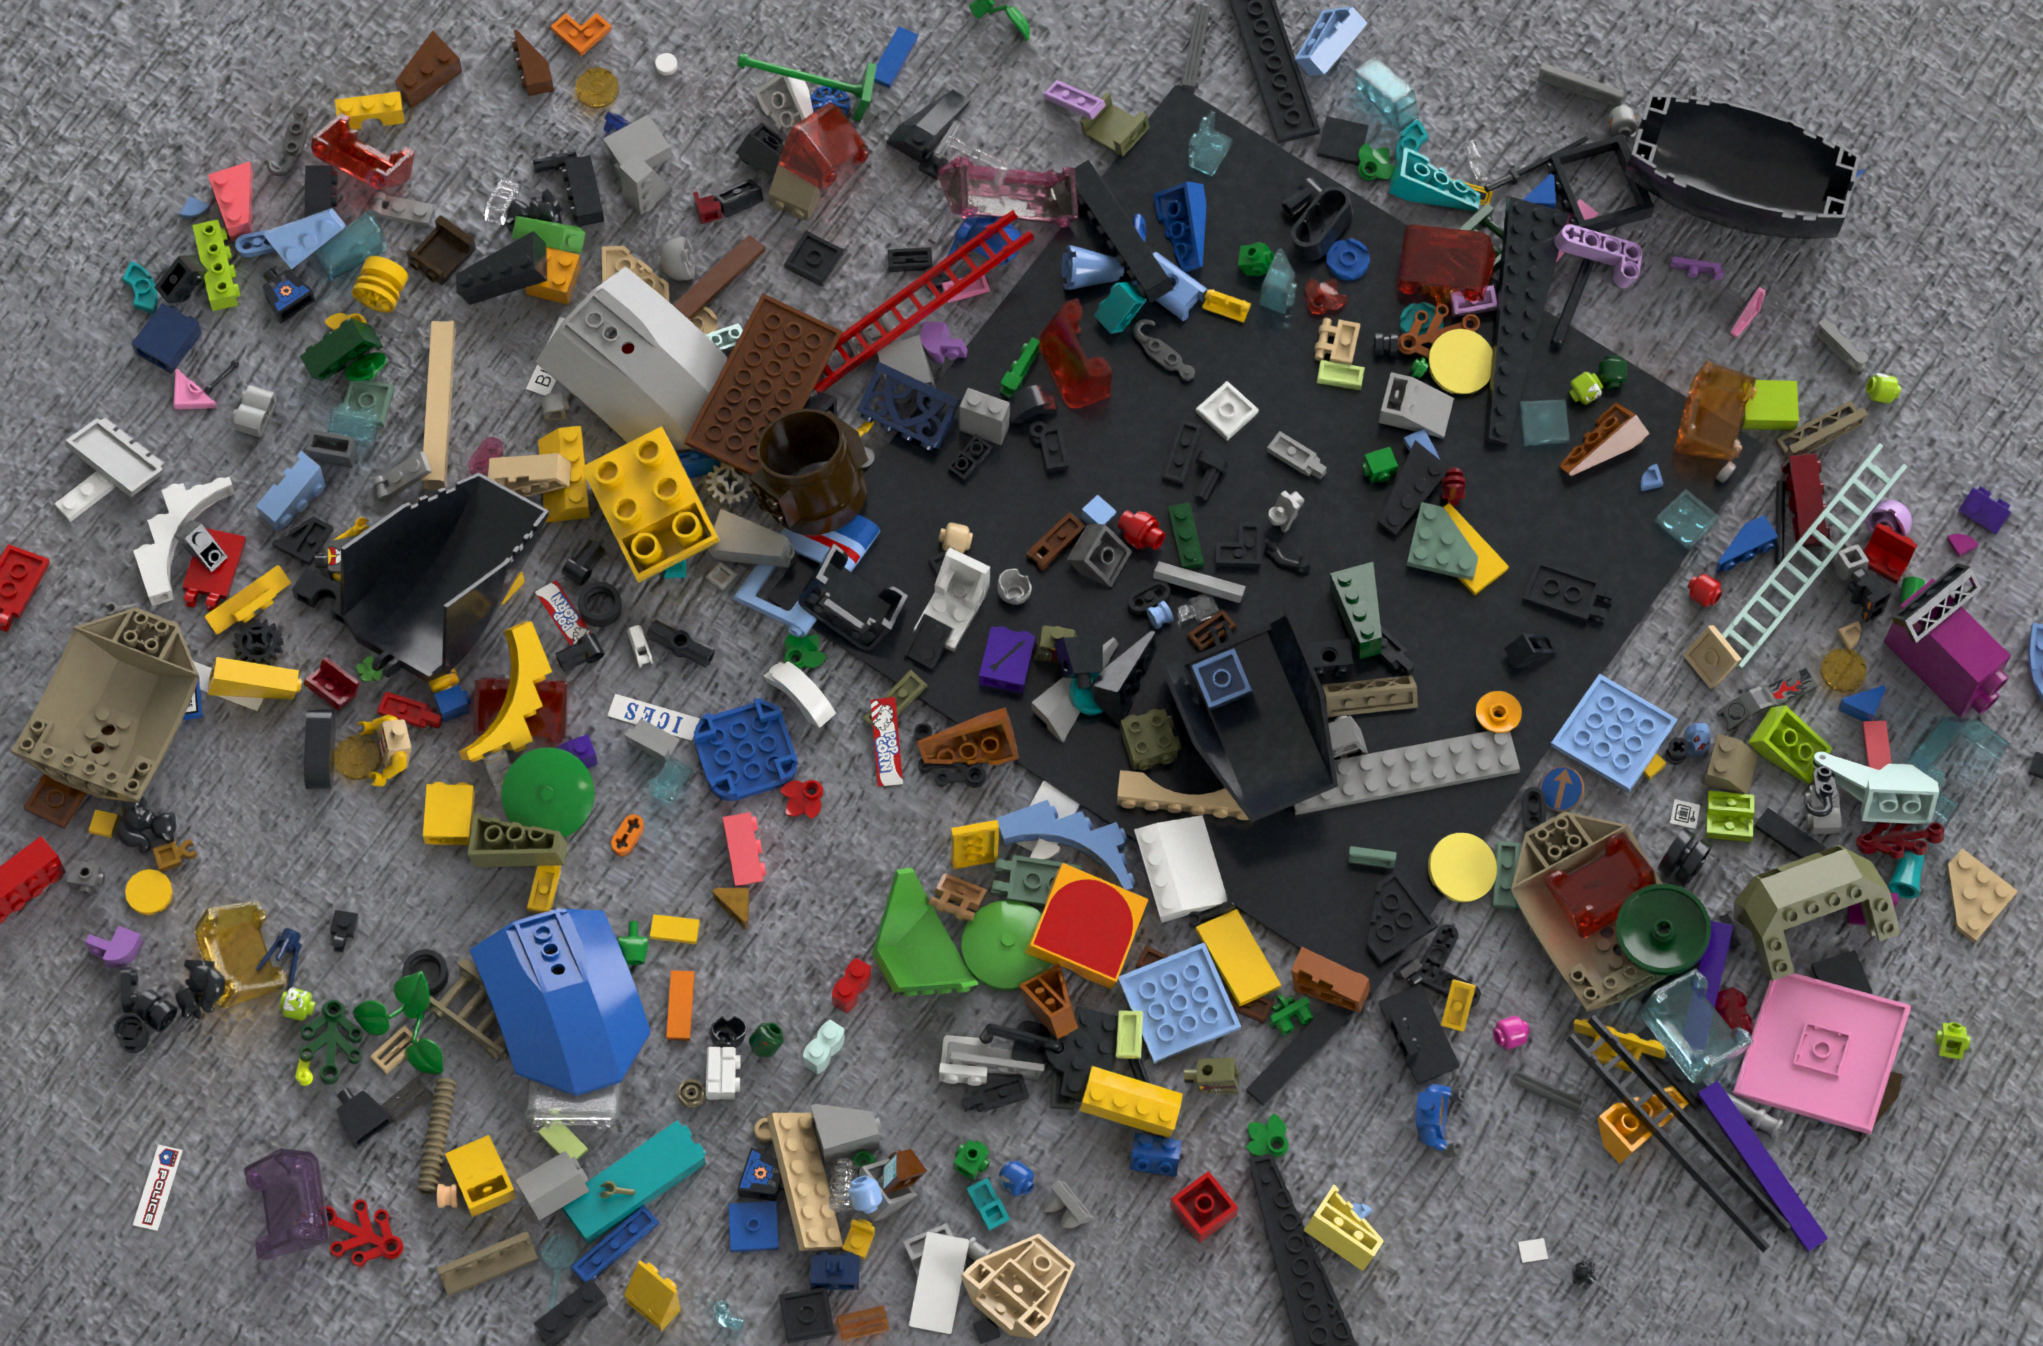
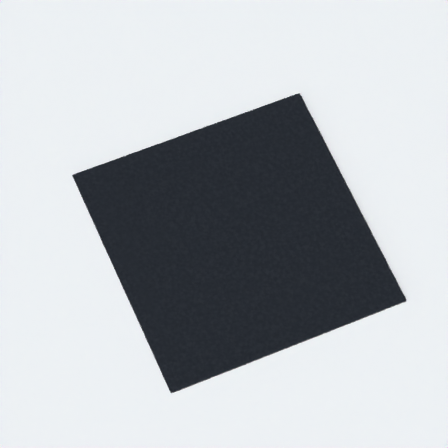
M1175 85L1148 118L1150 128L1124 157L1119 155L1101 179L1132 224L1135 214H1140L1145 219V243L1152 254L1158 252L1181 270L1182 268L1173 251V243L1170 238H1167L1165 234L1166 228L1157 217L1153 194L1186 181L1203 184L1207 205L1203 267L1185 273L1208 290H1215L1251 303L1244 323L1202 309L1205 300L1203 302L1198 300L1189 310L1188 318L1182 321L1158 302L1153 301L1151 303L1144 296L1147 299L1123 332L1111 334L1097 320L1094 314L1097 312L1100 302L1110 295V289L1116 283L1131 282L1126 273L1128 270L1126 266H1124L1123 276H1120L1118 281L1066 290L1063 287V283L1067 284L1066 278H1062L1061 266L1063 253H1068L1067 245L1115 258L1118 255L1116 251L1112 253L1106 243L1107 237L1102 238L1096 228L1098 226L1097 222L1092 223L1086 213L1088 211L1087 207L1082 208L1079 205L966 346L968 350L966 358L958 357L935 385L936 389L960 400H963L967 389L970 388L1007 401L1009 398L1000 393L1002 388L1000 383L1006 372L1010 371L1015 360L1018 361L1021 357L1020 351L1025 343L1028 344L1033 337L1040 340V351L1022 380V389L1040 385L1042 390H1050L1059 409L1054 414H1037L1028 423H1011L1009 420V428L1001 445L983 439L993 446L994 449L966 480H963L947 468L959 450H963L974 436L960 431V406L955 412L939 449L933 447L932 451L920 446L921 441L915 438L909 441L901 437V432L898 431L863 475L866 481L867 495L863 507L857 515L874 522L881 532L852 573L879 592L891 586L901 590L908 596L892 629L872 650L860 649L818 619L812 626V629L896 684L912 670L928 686L917 698L956 724L984 713L1006 708L1013 727L1019 759L1013 761L1108 824L1117 822L1119 829L1123 828L1125 834L1138 843L1135 829L1155 823L1196 817L1198 815L1184 811L1171 813L1165 809L1150 811L1144 807L1124 808L1121 805H1117L1120 770L1144 773L1161 787L1187 795L1214 793L1225 788L1193 745L1158 659L1162 658L1165 665H1169L1198 654V648L1193 646L1191 640H1188L1187 634L1222 609L1237 625V629L1232 632L1234 638H1237L1283 617V607L1287 605L1303 644L1306 642L1350 639L1353 658L1352 673H1348L1345 676L1325 675L1322 678H1318L1321 686L1325 684L1405 676L1399 669L1395 671L1392 667L1390 668L1377 655L1363 659L1359 658L1330 591V573L1373 562L1380 625L1408 650L1409 660L1415 665L1414 672L1410 675L1413 676L1417 686L1418 707L1343 715L1351 716L1360 727L1368 754L1487 732L1489 730L1485 729L1476 717L1477 703L1481 697L1489 692L1503 691L1514 696L1522 709L1519 724L1510 731L1520 766L1519 773L1295 815L1294 808L1291 806L1252 823L1250 820H1240L1233 816L1218 818L1213 814L1200 815L1203 816L1226 896L1227 890H1232V902L1237 903L1235 907L1298 949L1304 947L1356 973L1365 975L1369 978L1370 983L1368 995H1373L1405 951V949L1380 965L1366 947L1377 883L1397 870L1428 913L1431 914L1444 896L1433 885L1428 872V860L1434 847L1443 838L1455 833H1468L1482 840L1485 839L1548 751L1551 742L1599 674H1603L1763 449V444L1624 358L1622 359L1627 362L1628 379L1625 383L1620 384V388L1608 389L1607 385L1602 384L1603 388L1601 389L1602 394L1600 397L1587 405H1583L1580 401L1575 403L1569 394V391L1572 390L1570 382L1584 372L1595 373L1599 379V362L1604 360L1605 356L1618 354L1572 326H1569L1562 346L1559 348L1552 346L1550 341L1559 318L1543 310L1508 445L1501 446L1485 441L1490 380L1481 390L1473 394H1452L1437 385L1429 372V366L1420 379L1416 376L1414 377L1454 398L1444 438L1428 435L1439 459L1448 467L1459 468L1463 472V478H1465L1466 482L1465 499H1459V504L1453 507L1509 566L1508 570L1474 596L1457 577L1407 566L1420 506L1395 537L1382 528L1377 521L1409 454V450L1404 444V437L1415 433V431L1379 423V418L1391 372L1412 377V371L1409 370L1416 359L1420 360L1423 356L1417 353L1405 355L1399 349L1397 356H1390L1388 353H1383L1381 356L1374 355L1375 333H1382L1384 337L1390 334H1398L1399 338L1402 335L1400 316L1403 310L1413 303L1421 304V302H1427L1435 307L1439 304H1445L1449 312L1443 318V328L1461 323L1466 315L1453 317L1450 293L1467 290L1469 282L1447 265L1441 264L1436 270L1429 265L1431 256L1440 246L1439 244L1180 85ZM1310 177L1323 189L1341 187L1350 195L1353 218L1336 241L1354 239L1366 246L1370 257V264L1367 272L1358 279L1342 280L1336 278L1330 273L1326 265V254L1320 259L1306 261L1299 258L1295 253L1291 230L1306 210L1293 219L1286 215L1281 203L1295 193L1299 186ZM1257 242L1265 243L1274 254L1271 273L1260 276H1247L1238 266L1240 246L1253 245ZM1452 254V258L1474 276L1481 272V270ZM1490 277L1485 281L1486 283L1483 287L1494 285L1496 299H1498L1499 281ZM1439 308V310L1441 311V313H1442V314H1445V310L1442 309V308ZM1496 310L1476 313L1474 315L1479 318L1480 326L1475 333L1482 336L1493 351ZM1324 318L1331 319V326L1334 327L1338 326L1339 320L1360 324L1352 365L1365 367L1361 390L1317 383L1321 361L1315 359L1316 352L1314 348L1319 340L1318 330ZM1149 319L1155 322L1154 326L1149 324L1143 325L1141 332L1145 336L1163 341L1181 356L1184 365L1192 366L1195 370V376L1192 380H1183L1178 371H1168L1146 354L1141 343L1137 341L1133 334L1134 325L1138 321ZM1471 322L1466 323L1468 328H1473ZM1329 336L1327 343L1333 344L1335 337ZM1404 342L1407 348L1412 346L1410 342ZM1430 343L1422 344V346L1426 347L1429 350L1433 345ZM1324 354L1323 360L1330 361L1331 354ZM1226 381L1259 409L1258 414L1228 441L1195 412L1196 408ZM926 397L922 402L925 408L929 410L931 407H928L926 404H930L931 399ZM1616 402L1636 414L1649 432V435L1644 438L1643 442L1634 448L1573 476L1568 475L1559 467L1574 447L1582 445L1585 441L1583 436L1586 432H1592L1597 426L1595 421ZM946 404L944 408L938 414L935 415L941 421V423L950 406L949 404ZM918 406L910 418L919 416L924 412ZM929 419L928 422H930L932 430L929 427H924L923 434L927 437H932L937 433V424L933 419ZM1181 420L1202 425L1199 440L1183 487L1161 481ZM1033 422H1044L1047 428L1061 426L1069 469L1046 472L1040 439L1033 438L1030 434V426ZM916 426L906 427V429L916 433ZM1040 427L1034 429L1036 433L1043 431ZM1279 431L1317 454L1316 456L1320 459L1319 463L1327 467V473L1322 480L1312 474L1307 476L1267 452V447ZM1390 447L1398 464L1396 476L1390 477L1389 480L1382 483L1378 481L1371 483L1369 477L1364 476L1361 467L1365 454ZM1200 451L1210 452L1228 463L1222 476L1219 475L1206 502L1203 500L1199 501L1198 498L1194 497L1207 471L1195 463ZM1731 461L1736 465V469L1724 483H1721L1716 479V476ZM1657 464L1664 483L1663 487L1641 491L1640 482L1643 474L1650 466ZM1442 479L1423 503L1440 507L1448 504V499H1443ZM1286 491L1290 495L1296 491L1304 499V502L1300 506L1298 514L1289 530L1283 532L1281 526L1273 525L1267 515L1269 510L1275 506L1282 492ZM1097 495L1116 511V515L1106 526L1132 551L1111 588L1080 574L1067 561L1079 537L1063 550L1043 571L1037 567V563L1034 560L1030 561L1025 556L1027 551L1069 512L1086 526L1087 523L1081 519L1082 509ZM1190 503L1204 567L1187 570L1246 586L1240 603L1166 582L1170 587V597L1166 604L1172 612L1173 621L1170 623L1165 622L1162 624V627L1156 629L1150 622L1147 613L1136 615L1129 610L1128 597L1132 592L1158 580L1154 579L1153 575L1159 561L1181 568L1169 519L1168 506ZM1128 510L1133 514L1139 511L1147 512L1156 518L1159 522L1158 529L1166 534L1162 545L1157 550L1149 546L1144 549H1137L1126 542L1124 531L1117 528V523L1125 511ZM952 522L968 526L970 533H973L969 551L965 550L963 554L990 566V586L986 597L956 650L953 652L945 648L935 668L931 669L904 655V652L914 634L917 622L935 593L937 577L928 563V559L944 552L942 542L938 541L941 528L946 529L947 524ZM1239 522L1261 523V567L1215 566L1216 542L1238 543ZM1268 539L1270 542L1276 543L1282 555L1289 560L1299 562L1300 557H1307L1308 563H1311L1309 572L1301 574L1296 569L1279 566L1265 552L1266 545L1264 541ZM1043 549L1039 552L1043 557L1047 554ZM800 554L771 590L768 599L783 610L790 611L820 563ZM1537 560L1601 580L1602 588L1615 591L1612 605H1606L1597 598L1594 603V607L1603 608L1608 611L1604 625L1596 623L1591 618L1588 619L1587 623L1522 602ZM1007 569H1018L1019 574L1028 576L1032 590L1030 597L1022 604L1012 605L1005 602L998 595L997 584L999 576ZM1156 592L1155 595L1159 597L1162 596V593ZM1141 602L1135 603L1138 607L1143 605ZM1221 618L1210 627H1215L1216 625L1224 621V618ZM991 626H1003L1016 632L1027 631L1036 636V638L1042 626H1060L1075 630L1077 637L1103 636V645L1114 637L1118 647L1111 656L1108 665L1150 631H1154L1157 649L1147 672L1142 671L1139 691H1133L1130 698L1133 704L1127 716L1143 715L1152 709H1165L1167 716H1171L1173 720L1174 737L1178 736L1181 749L1178 750L1177 759L1169 764H1154L1146 770H1133L1120 731V725L1116 724L1104 711L1097 715H1087L1080 712L1075 724L1067 734L1066 740L1062 743L1047 729V724L1031 710L1032 702L1063 678L1059 663L1033 660L1034 653L1024 694L979 685V674ZM1209 627L1197 635L1196 638L1198 639L1210 630ZM1523 633L1548 634L1558 653L1528 668H1514L1508 661V655L1504 648ZM1212 636L1209 637V638H1208L1207 640H1205L1204 642H1202L1201 644H1204L1205 642H1207L1209 639L1212 638ZM1228 636L1220 640L1221 644L1229 641ZM1329 657L1323 658L1325 662L1330 663L1334 661ZM1494 714L1495 717H1502L1500 714ZM1341 716L1328 717V724L1335 722L1334 720ZM1361 752L1348 754L1347 756L1348 758L1360 756ZM1350 846L1396 852L1394 868L1349 863L1348 854Z

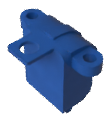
M981 210L969 215L958 228L947 257L957 250L959 244H966L984 231L986 226L992 225L1002 217L994 215L988 210ZM1011 223L1003 228L1012 241L1021 236V232ZM998 232L985 241L995 255L1005 245H1008ZM981 246L973 250L990 259ZM1016 251L1002 261L1000 265L1004 266L1019 254V251Z

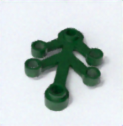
M337 1000L326 1002L322 1006V1015L312 1023L301 1028L302 1039L310 1041L314 1039L315 1031L328 1023L327 1031L308 1046H303L299 1054L303 1062H310L314 1058V1053L326 1044L325 1065L320 1069V1079L327 1085H332L339 1079V1069L335 1065L336 1044L347 1054L349 1063L358 1064L362 1059L361 1051L354 1048L337 1031L338 1023L349 1033L348 1037L352 1043H359L363 1038L362 1029L355 1027L344 1016L345 1007ZM332 1010H334V1011L337 1012V1014H334V1015H333V1014H330L329 1012L332 1011ZM306 1030H309L312 1032V1034L306 1035L304 1034V1032ZM353 1033H358V1034H360V1036H359V1037H353L352 1034H353ZM304 1052H310L311 1055H310V1056H304L303 1053H304ZM357 1054L359 1057L354 1059L351 1058V1055ZM327 1074H332L334 1077L326 1078L325 1076Z

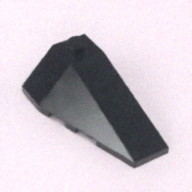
M762 122L747 134L735 152L742 162L774 174L778 164L783 163L819 179V186L825 181L812 166L798 159V153L794 149H787L782 144L784 139Z

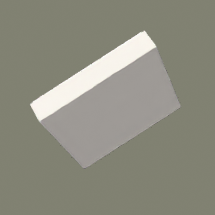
M1226 381L1200 404L1195 412L1228 441L1258 414L1259 409Z

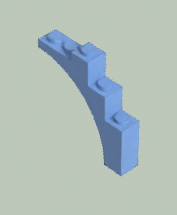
M1048 800L996 818L999 825V835L1004 846L1023 841H1038L1041 838L1048 842H1056L1073 847L1092 857L1104 867L1119 887L1133 892L1135 880L1131 872L1127 873L1125 868L1127 861L1124 853L1120 852L1124 850L1127 837L1124 829H1119L1117 822L1093 830L1089 817H1084L1082 811L1058 819L1055 806H1050Z

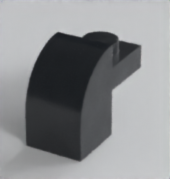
M1040 385L1024 388L1006 401L1010 403L1009 420L1011 423H1028L1037 414H1054L1059 409L1051 391L1042 390Z

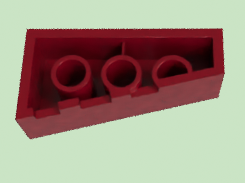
M1817 454L1789 456L1781 464L1782 472H1787L1785 490L1791 492L1788 502L1789 511L1795 513V517L1792 518V526L1796 543L1827 507L1826 504H1823L1822 500L1824 483L1820 482L1819 473L1822 471L1821 461L1817 460ZM1824 518L1816 529L1827 539H1830V528L1826 526ZM1812 535L1802 544L1804 548L1824 546Z

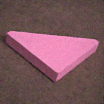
M1761 287L1757 289L1730 331L1733 337H1738L1760 311L1766 291Z
M175 369V409L216 408L214 400L209 398L202 389L182 374L179 369Z

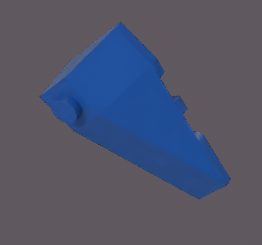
M1186 181L1153 194L1157 217L1159 221L1163 222L1166 228L1165 234L1173 243V251L1182 271L1189 272L1203 267L1207 206L1203 184Z

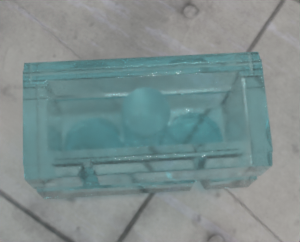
M339 403V406H334L331 409L328 433L334 432L340 435L355 437L358 440L373 442L377 437L380 414L374 413L372 408L361 407L360 410L352 409L351 404Z

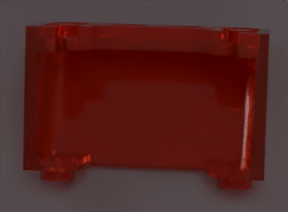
M830 102L797 123L791 129L778 164L817 188L823 189L828 184L832 185L837 178L836 170L838 167L850 159L856 165L864 163L869 156L867 144L842 110Z
M340 113L312 137L311 150L315 157L375 189L401 186L410 179L415 155L414 150L405 147L400 153L396 150L393 151L390 156L357 140L358 130L350 128L348 124L350 117L343 113Z
M1416 224L1407 225L1403 237L1397 280L1398 290L1406 294H1412L1418 291L1419 285L1459 289L1462 296L1468 301H1484L1496 259V253L1490 236L1478 231Z
M1078 298L1064 303L1039 336L1040 349L1065 403L1071 408H1080L1110 397L1112 371L1108 362L1102 357L1086 359L1075 335L1080 332L1078 321L1083 313Z
M483 677L475 680L473 735H479L480 737L484 734L498 716L506 698L510 678ZM543 680L534 684L543 707L536 709V714L524 718L531 736H544L548 738V742L561 743L562 739L567 738L571 681Z
M1624 832L1607 840L1605 846L1606 854L1571 875L1567 876L1561 870L1554 871L1545 878L1547 888L1580 938H1587L1616 921L1623 903L1630 895L1643 887L1657 884L1654 869Z

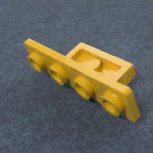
M277 565L206 614L204 618L215 634H220L235 622L242 620L245 623L255 616L253 612L261 607L264 610L274 603L272 599L277 596L276 594L290 585L291 581L281 567Z
M1575 1019L1573 1023L1575 1032L1595 1038L1594 1043L1601 1038L1588 1023L1589 1020ZM1605 1026L1613 1035L1619 1038V1042L1637 1061H1639L1641 1053L1662 1059L1665 1058V1046L1656 1040L1646 1041L1633 1033L1623 1034L1617 1032L1613 1027ZM1606 1042L1592 1053L1603 1064H1607L1618 1055ZM1622 1059L1613 1066L1633 1073V1070Z

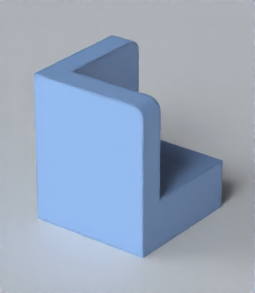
M1097 495L1082 509L1081 519L1087 524L1106 525L1116 515V511Z

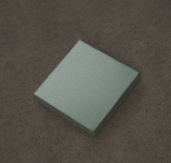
M370 380L349 381L340 419L384 427L395 389L394 385Z

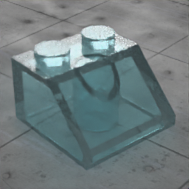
M1278 248L1262 284L1260 305L1285 314L1287 307H1292L1294 303L1297 284H1294L1295 273L1283 249Z

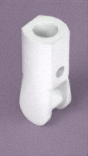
M637 625L629 628L627 634L639 668L642 667V664L649 662L653 664L642 627ZM646 650L647 654L638 655L639 652Z

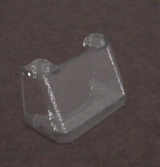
M624 1078L621 1083L578 1096L528 1079L525 1106L527 1132H538L542 1125H545V1129H550V1125H597L598 1129H603V1125L610 1127V1132H623Z

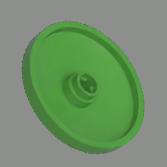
M1011 900L993 902L979 909L975 913L973 921L967 922L961 942L962 957L971 975L989 988L999 991L1020 990V984L1048 970L1051 966L1050 963L1025 953L1036 923L1042 914L1028 904Z

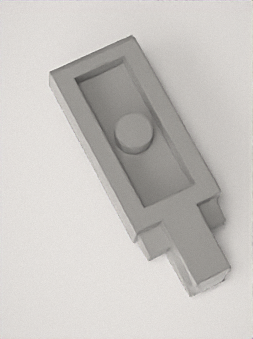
M1279 431L1267 447V452L1307 476L1312 474L1322 480L1327 473V467L1319 463L1320 459L1316 456L1315 452Z

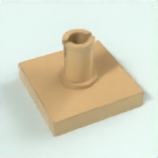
M1714 625L1708 626L1683 654L1684 658L1710 689L1716 688L1741 660L1740 656Z

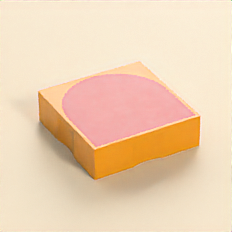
M1062 863L1056 872L1046 898L1045 908L1041 918L1036 923L1025 953L1052 965L1060 964V967L1067 968L1080 977L1112 989L1118 980L1148 899Z

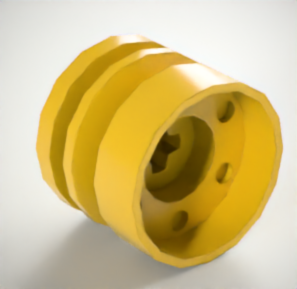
M369 256L362 266L361 276L357 278L351 291L352 296L363 306L383 313L393 312L397 304L396 302L400 297L399 293L402 292L409 277L408 273L403 267L387 258Z

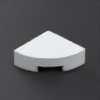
M1039 838L1030 858L1044 860L1054 858L1059 853L1060 847Z

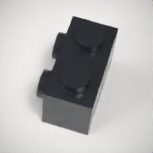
M195 255L178 256L154 288L167 303H182L191 297V292L203 281V277L208 270Z

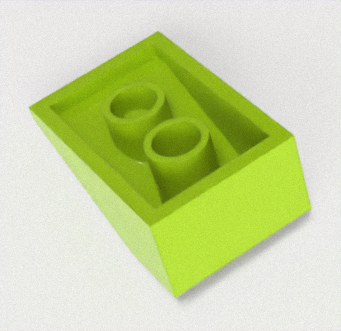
M1786 705L1770 708L1748 742L1765 759L1806 784H1811L1813 781L1815 770L1813 760L1817 752L1830 754L1833 749Z

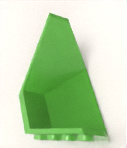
M913 868L896 870L872 951V955L894 993L903 992L904 996L918 995L917 991H921V995L935 994V990H938V994L951 993L953 988L956 989V993L970 991V986L979 984L972 977L934 908L929 905V899Z

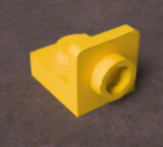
M852 1219L851 1228L843 1245L842 1252H852L865 1260L875 1235V1227L872 1226V1223L864 1219H859L858 1221Z

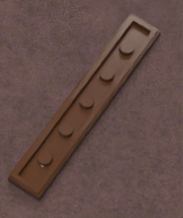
M748 235L680 297L673 306L687 319L691 320L766 251L765 246Z
M1145 946L1136 964V968L1139 969L1169 956ZM1221 979L1234 1011L1264 1024L1274 1002L1260 997L1239 1006L1226 982Z

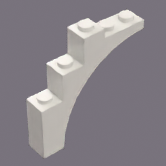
M230 477L217 478L211 483L195 485L189 490H185L183 483L172 484L162 490L169 513L165 515L158 514L152 519L147 520L155 543L151 545L145 544L133 550L152 606L174 599L171 588V564L174 551L179 542L174 535L190 520L193 521L205 509L219 500L235 494Z

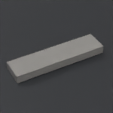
M1542 63L1540 68L1539 81L1613 107L1621 105L1624 95L1622 90Z
M1160 561L1153 575L1154 579L1240 603L1246 587Z

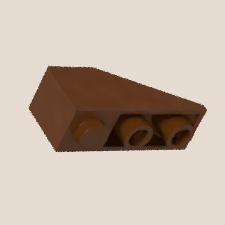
M514 30L515 39L511 41L513 51L519 54V57L516 58L518 71H523V76H520L522 89L527 88L528 96L554 91L548 61L518 30Z

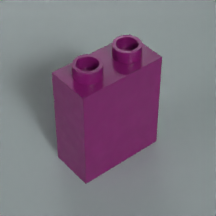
M1932 578L1928 583H1926L1911 597H1909L1905 602H1903L1900 605L1898 611L1901 610L1905 605L1912 601L1916 596H1918L1936 580ZM1951 595L1948 596L1947 606L1954 603V598ZM1938 606L1931 610L1930 619L1937 617ZM1962 606L1917 643L1912 642L1905 627L1895 625L1894 622H1892L1884 639V643L1959 718L1963 717L1972 708L1979 715L1986 712L1999 699L2000 695L1997 692L2009 680V677L2003 670L2011 655ZM1918 620L1912 625L1916 633L1921 630L1923 620Z

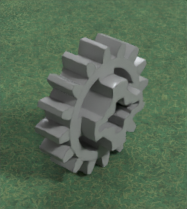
M722 462L720 468L715 465L713 466L714 473L708 472L709 480H706L708 495H712L713 502L720 500L721 507L725 503H728L729 508H732L733 503L740 507L741 500L748 502V495L753 496L754 493L751 490L753 486L749 479L750 475ZM730 479H732L731 489H729Z

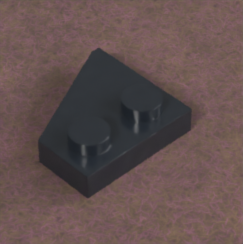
M313 516L305 521L303 525L290 530V534L280 540L275 539L272 542V546L311 566L315 555H318L334 529L333 526Z

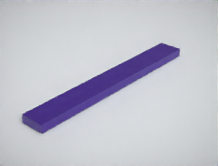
M1718 1080L1698 1092L1697 1096L1780 1215L1792 1226L1790 1229L1806 1252L1811 1251L1826 1241L1828 1238Z

